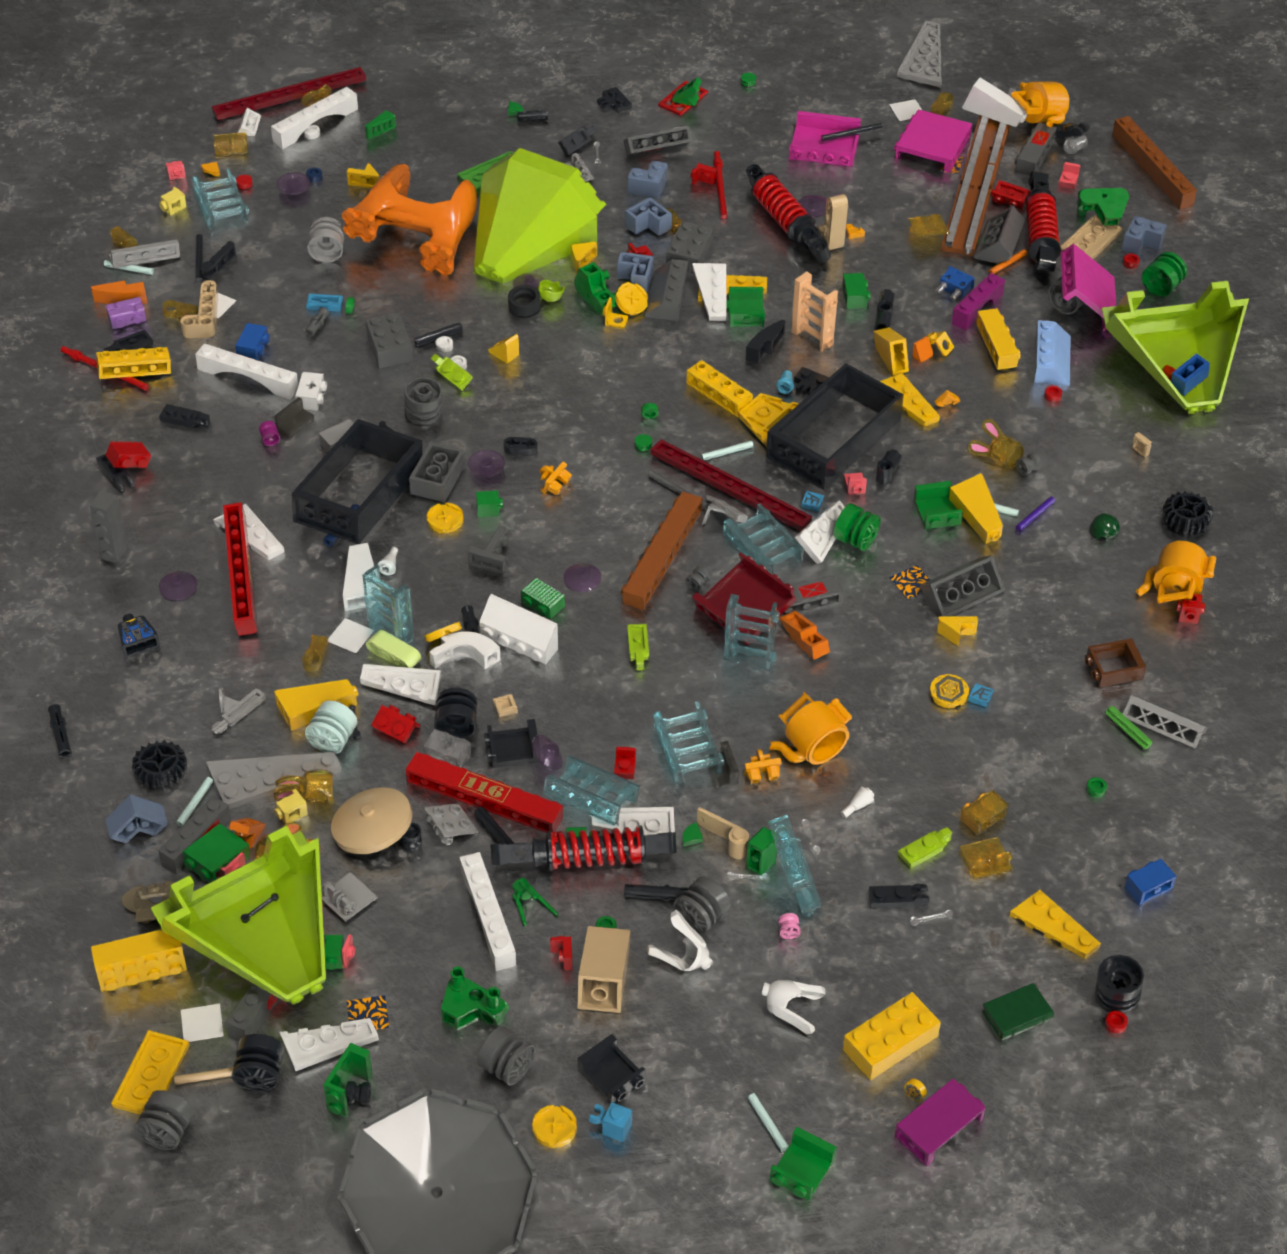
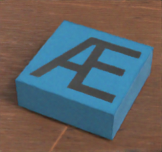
M806 491L801 508L819 512L824 495Z
M975 683L968 701L987 708L994 689Z

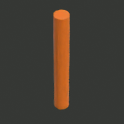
M1023 249L1014 254L1009 260L1003 261L989 269L988 274H996L1028 254L1027 250Z

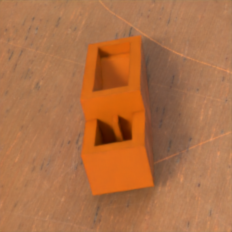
M124 280L91 286L94 302L114 304L140 297L142 304L147 303L143 282L126 285Z
M795 610L780 617V622L791 638L813 660L830 653L828 639L818 633L817 626Z

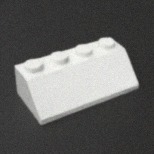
M493 594L489 596L480 619V634L535 661L547 664L558 650L557 623Z

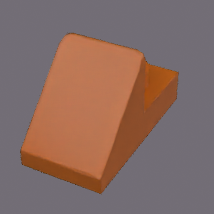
M247 817L231 821L229 829L236 831L235 835L247 842L249 848H252L264 830L266 823Z

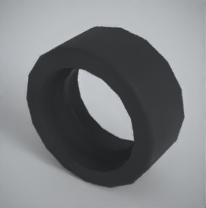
M529 285L514 287L508 294L509 310L513 314L522 317L535 314L541 306L539 291ZM525 297L533 300L527 304L515 302L517 299Z

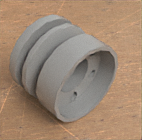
M321 217L311 224L307 248L312 258L319 262L329 263L338 260L342 256L345 233L343 232L341 222L334 218Z

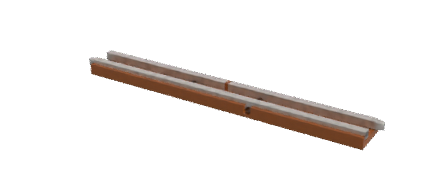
M993 82V83L991 84V85L995 86L996 88H997V86H998V85H997V82ZM1010 88L1009 93L1006 94L1011 96V93L1016 91V88ZM979 115L943 238L941 251L969 256L974 255L1011 125Z

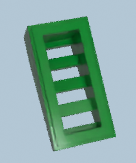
M386 110L366 124V139L369 140L396 127V116Z

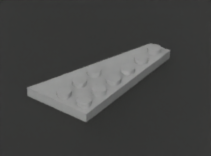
M925 21L900 65L897 77L941 87L940 24Z
M334 752L206 761V766L220 799L229 805V809L341 772V765ZM285 781H295V782H298V783H300V784H280V783L285 782Z

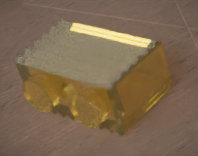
M994 790L988 793L983 792L977 797L976 801L973 803L968 802L962 807L960 820L976 835H979L1007 816L1009 804L997 795Z

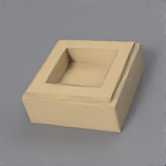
M1138 432L1134 435L1132 449L1143 457H1147L1150 453L1152 441Z
M512 694L493 699V705L498 717L518 713V708Z

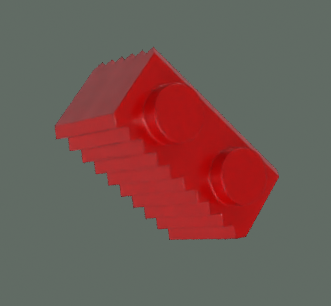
M111 441L106 457L114 468H147L151 454L142 442Z

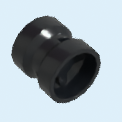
M411 823L408 830L401 837V844L407 851H416L422 846L421 828L418 824Z
M348 1081L346 1085L347 1104H353L357 1100L362 1105H369L371 1083L363 1082L357 1086L355 1081Z

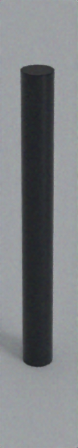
M882 123L821 135V140L824 142L880 130L883 126Z
M201 234L196 235L195 281L197 283L202 282L203 236Z

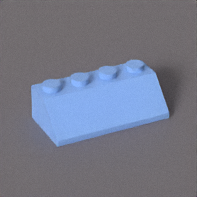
M1038 320L1034 383L1069 386L1071 336L1054 321Z

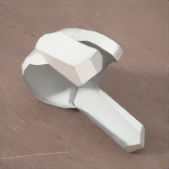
M673 911L671 913L673 926L687 937L683 940L686 947L684 957L680 959L678 956L654 945H648V955L657 957L680 970L692 971L700 967L707 970L712 965L713 960L709 957V950L705 941L687 923L679 911Z
M777 980L771 984L765 982L761 995L766 996V1006L770 1013L809 1035L815 1031V1027L802 1017L786 1009V1006L794 997L804 996L816 1000L826 995L825 988L822 986L808 985L791 980Z

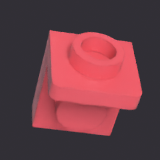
M182 161L166 163L169 180L186 178Z
M1064 162L1058 186L1075 189L1080 165Z
M862 473L844 474V483L848 495L866 493L867 480L863 478Z

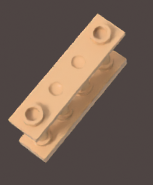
M805 272L795 279L791 333L798 335L802 331H806L820 340L819 351L823 352L834 343L838 291L834 290L828 295L824 294L812 286V275ZM810 294L821 299L823 306L812 300ZM809 307L821 313L822 320L812 314ZM808 320L821 327V333L809 326Z

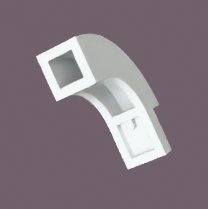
M456 632L441 637V645L429 651L430 664L435 669L457 657L472 658L484 669L501 660L500 647L490 638L475 632Z

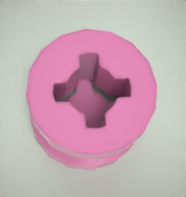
M786 913L778 918V925L781 927L779 934L783 939H794L801 934L800 927L798 926L799 917L796 914Z

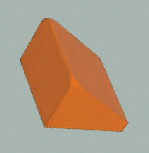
M927 336L915 342L913 346L912 356L919 362H924L933 356L931 344Z

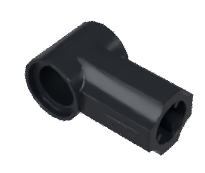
M891 449L887 451L883 459L877 463L876 480L879 483L888 484L892 481L893 473L902 459V455L899 454L898 450Z

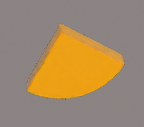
M217 162L201 164V169L205 174L209 173L212 176H220Z
M846 224L845 232L849 239L865 237V231L861 227L859 229L854 227L853 224Z
M948 390L935 400V404L940 407L949 404L955 405L960 402L959 397Z

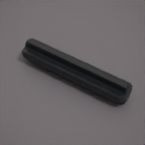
M460 322L417 336L414 338V343L417 347L435 342L439 337H449L463 331V327Z
M479 807L474 811L475 817L498 843L514 844L512 839L484 807Z

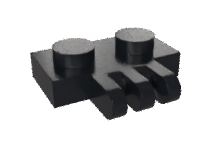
M617 87L602 91V97L597 99V103L606 112L614 109L617 113L632 109V103Z
M802 367L794 376V382L798 383L796 391L800 392L802 390V393L805 395L808 392L809 396L829 377Z

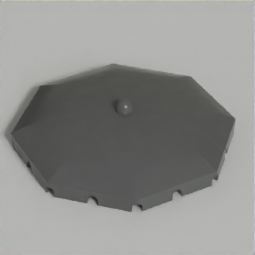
M422 1089L398 1102L394 1108L390 1109L389 1107L364 1120L363 1124L358 1127L337 1200L367 1254H511L518 1250L537 1180V1173L522 1144L519 1145L516 1139L517 1135L503 1112L495 1109L496 1106L471 1099L463 1101L457 1095L435 1089L430 1091H423Z

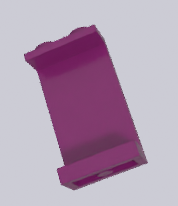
M953 1078L896 1125L894 1137L922 1163L928 1166L934 1160L935 1151L975 1118L980 1122L983 1120L986 1107L980 1099L972 1096L963 1084L958 1083Z

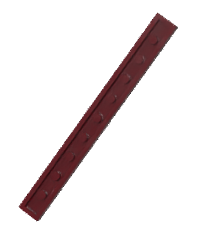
M361 67L214 105L212 106V112L217 120L243 114L247 108L256 111L291 100L366 81V75Z
M662 439L651 448L650 454L799 531H802L812 521L811 515Z

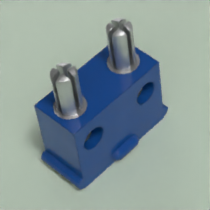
M949 266L948 270L940 278V285L936 289V293L940 294L943 290L952 293L950 296L952 301L957 297L963 298L974 288L975 278Z

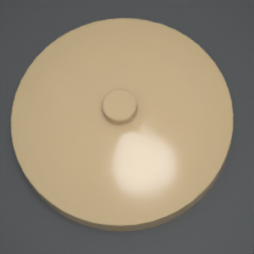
M386 787L368 789L349 798L340 806L332 819L331 832L337 845L346 852L353 854L378 852L391 846L405 834L412 821V808L407 797L396 789Z

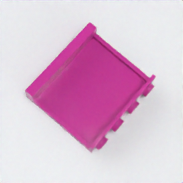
M918 109L915 115H912L910 124L906 125L905 132L901 133L899 142L895 143V158L898 159L901 152L945 163L944 171L950 173L971 137L972 123Z
M798 111L797 124L792 144L789 147V159L853 167L860 134L824 142L821 140V135L861 127V119Z
M1073 243L1061 252L1063 298L1069 301L1074 296H1077L1102 317V329L1105 331L1107 329L1105 328L1102 307L1116 306L1115 277Z

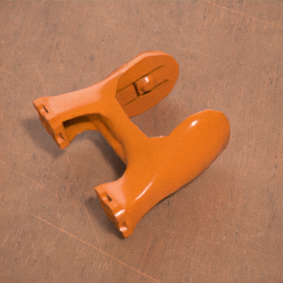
M402 163L389 169L360 203L343 211L342 219L345 221L343 232L353 239L358 236L364 242L370 243L371 240L376 238L377 229L382 225H393L428 235L431 239L420 246V253L422 254L421 266L426 271L432 272L437 270L441 275L448 276V274H452L454 271V260L458 244L476 214L477 192L476 187L469 180H464L455 190L451 200L429 204L407 198L410 185V170L406 164Z

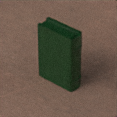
M1034 983L983 1003L984 1009L981 1011L1000 1041L1013 1038L1020 1033L1054 1019L1053 1010Z

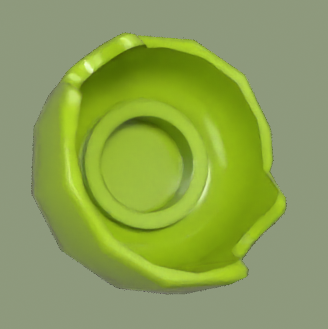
M543 280L538 285L540 297L547 302L560 300L565 286L560 287L558 281Z

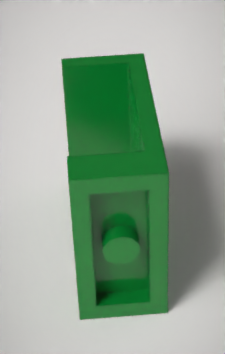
M729 287L730 327H764L763 287Z
M951 481L915 485L913 499L925 530L961 525L963 511L962 509L956 510V507L949 500L950 487L953 486Z
M219 823L183 851V863L188 870L198 874L203 881L211 883L216 880V872L236 858L241 852L245 855V861L250 859L249 844Z
M353 1043L348 1045L323 1084L327 1109L333 1114H341L346 1117L349 1114L345 1091L347 1082L350 1081L353 1075L368 1082L373 1076L370 1051Z
M796 1127L792 1133V1142L777 1166L772 1165L770 1168V1180L779 1187L791 1190L796 1196L810 1200L836 1159L837 1147Z

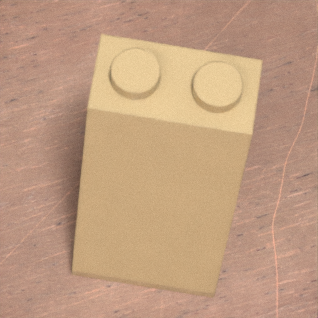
M588 926L578 975L577 1009L621 1013L630 948V930Z

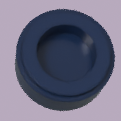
M313 167L306 171V179L310 182H318L323 178L322 170Z

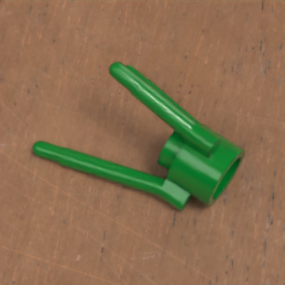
M520 878L514 882L512 889L515 893L512 897L516 902L524 926L527 925L520 899L537 898L550 912L558 916V912L536 892L525 878Z

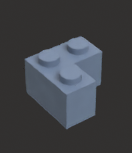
M652 161L648 170L632 168L628 175V193L659 199L668 179V163Z
M649 197L625 210V227L634 234L649 228L660 236L672 229V213Z
M1134 216L1124 236L1122 251L1138 255L1142 246L1159 250L1164 241L1167 225Z
M621 252L617 262V278L631 280L632 284L640 285L648 293L654 273V256Z
M129 795L105 819L110 839L126 844L139 831L156 836L168 824L163 805L134 795Z

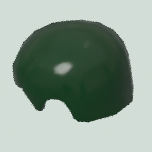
M1101 513L1093 519L1089 527L1090 533L1096 539L1105 537L1106 540L1116 537L1119 533L1120 523L1114 516Z

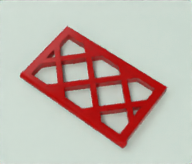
M684 81L659 102L658 106L679 116L683 115L692 106L674 104L672 98L678 89L689 82ZM699 87L700 90L698 91L701 92L698 95L699 100L708 93V90ZM671 102L672 105H666L665 103Z

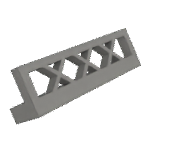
M176 239L110 250L111 253L108 254L113 268L178 258L180 257L179 242Z
M1133 695L1130 696L1123 715L1128 720L1195 749L1202 734H1205L1207 730L1206 726ZM1132 704L1140 707L1141 716L1134 718L1128 715ZM1153 713L1158 715L1161 722L1154 726L1149 724L1146 717ZM1173 721L1177 723L1179 731L1171 734L1167 732L1165 724ZM1190 729L1198 732L1194 743L1187 741L1183 732Z

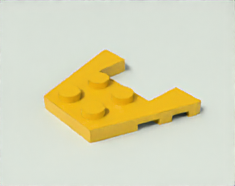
M760 393L739 411L738 417L767 447L769 429L799 403L793 401L791 403L783 402L781 398Z

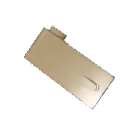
M699 807L697 810L698 826L727 839L728 854L732 858H745L747 856L749 833L745 829Z

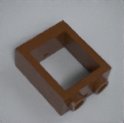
M1132 638L1088 646L1085 663L1090 667L1092 678L1097 682L1099 688L1144 679L1146 665ZM1124 656L1130 667L1103 672L1099 660Z

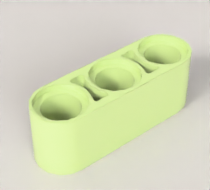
M378 630L366 642V647L371 653L395 667L413 668L422 659L417 649L384 630Z

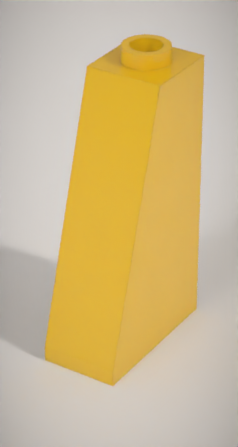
M980 473L950 487L949 500L957 510L962 509V516L983 542L987 544L998 540L1002 535L1003 524L984 476Z
M348 679L280 689L274 691L278 709L291 731L308 725L311 719L314 718L320 704L324 701L339 702L347 707L349 705L356 706L358 691L355 685L352 686Z

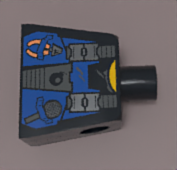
M130 613L123 616V622L118 624V630L125 659L160 647L158 634L145 616L141 615L134 618L133 614Z

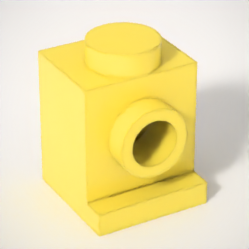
M173 187L172 191L161 196V202H159L161 210L171 216L186 208L185 194L176 187Z
M296 789L292 790V795L276 803L277 808L274 809L277 819H282L286 826L308 815L306 801Z

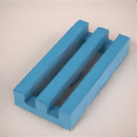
M309 294L306 308L307 310H319L321 307H324L328 311H341L343 296Z

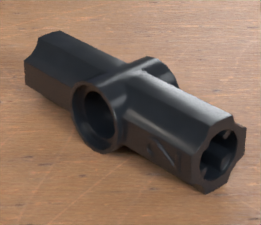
M889 289L880 292L874 327L875 331L890 327L895 293Z

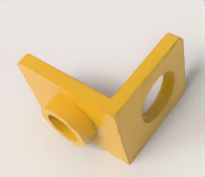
M609 297L606 306L603 308L605 325L625 328L628 316L612 313V298ZM620 318L623 322L615 323L613 320Z
M945 331L932 332L927 335L930 344L936 343L943 356H947L954 348ZM944 340L948 344L947 350H945L942 345Z

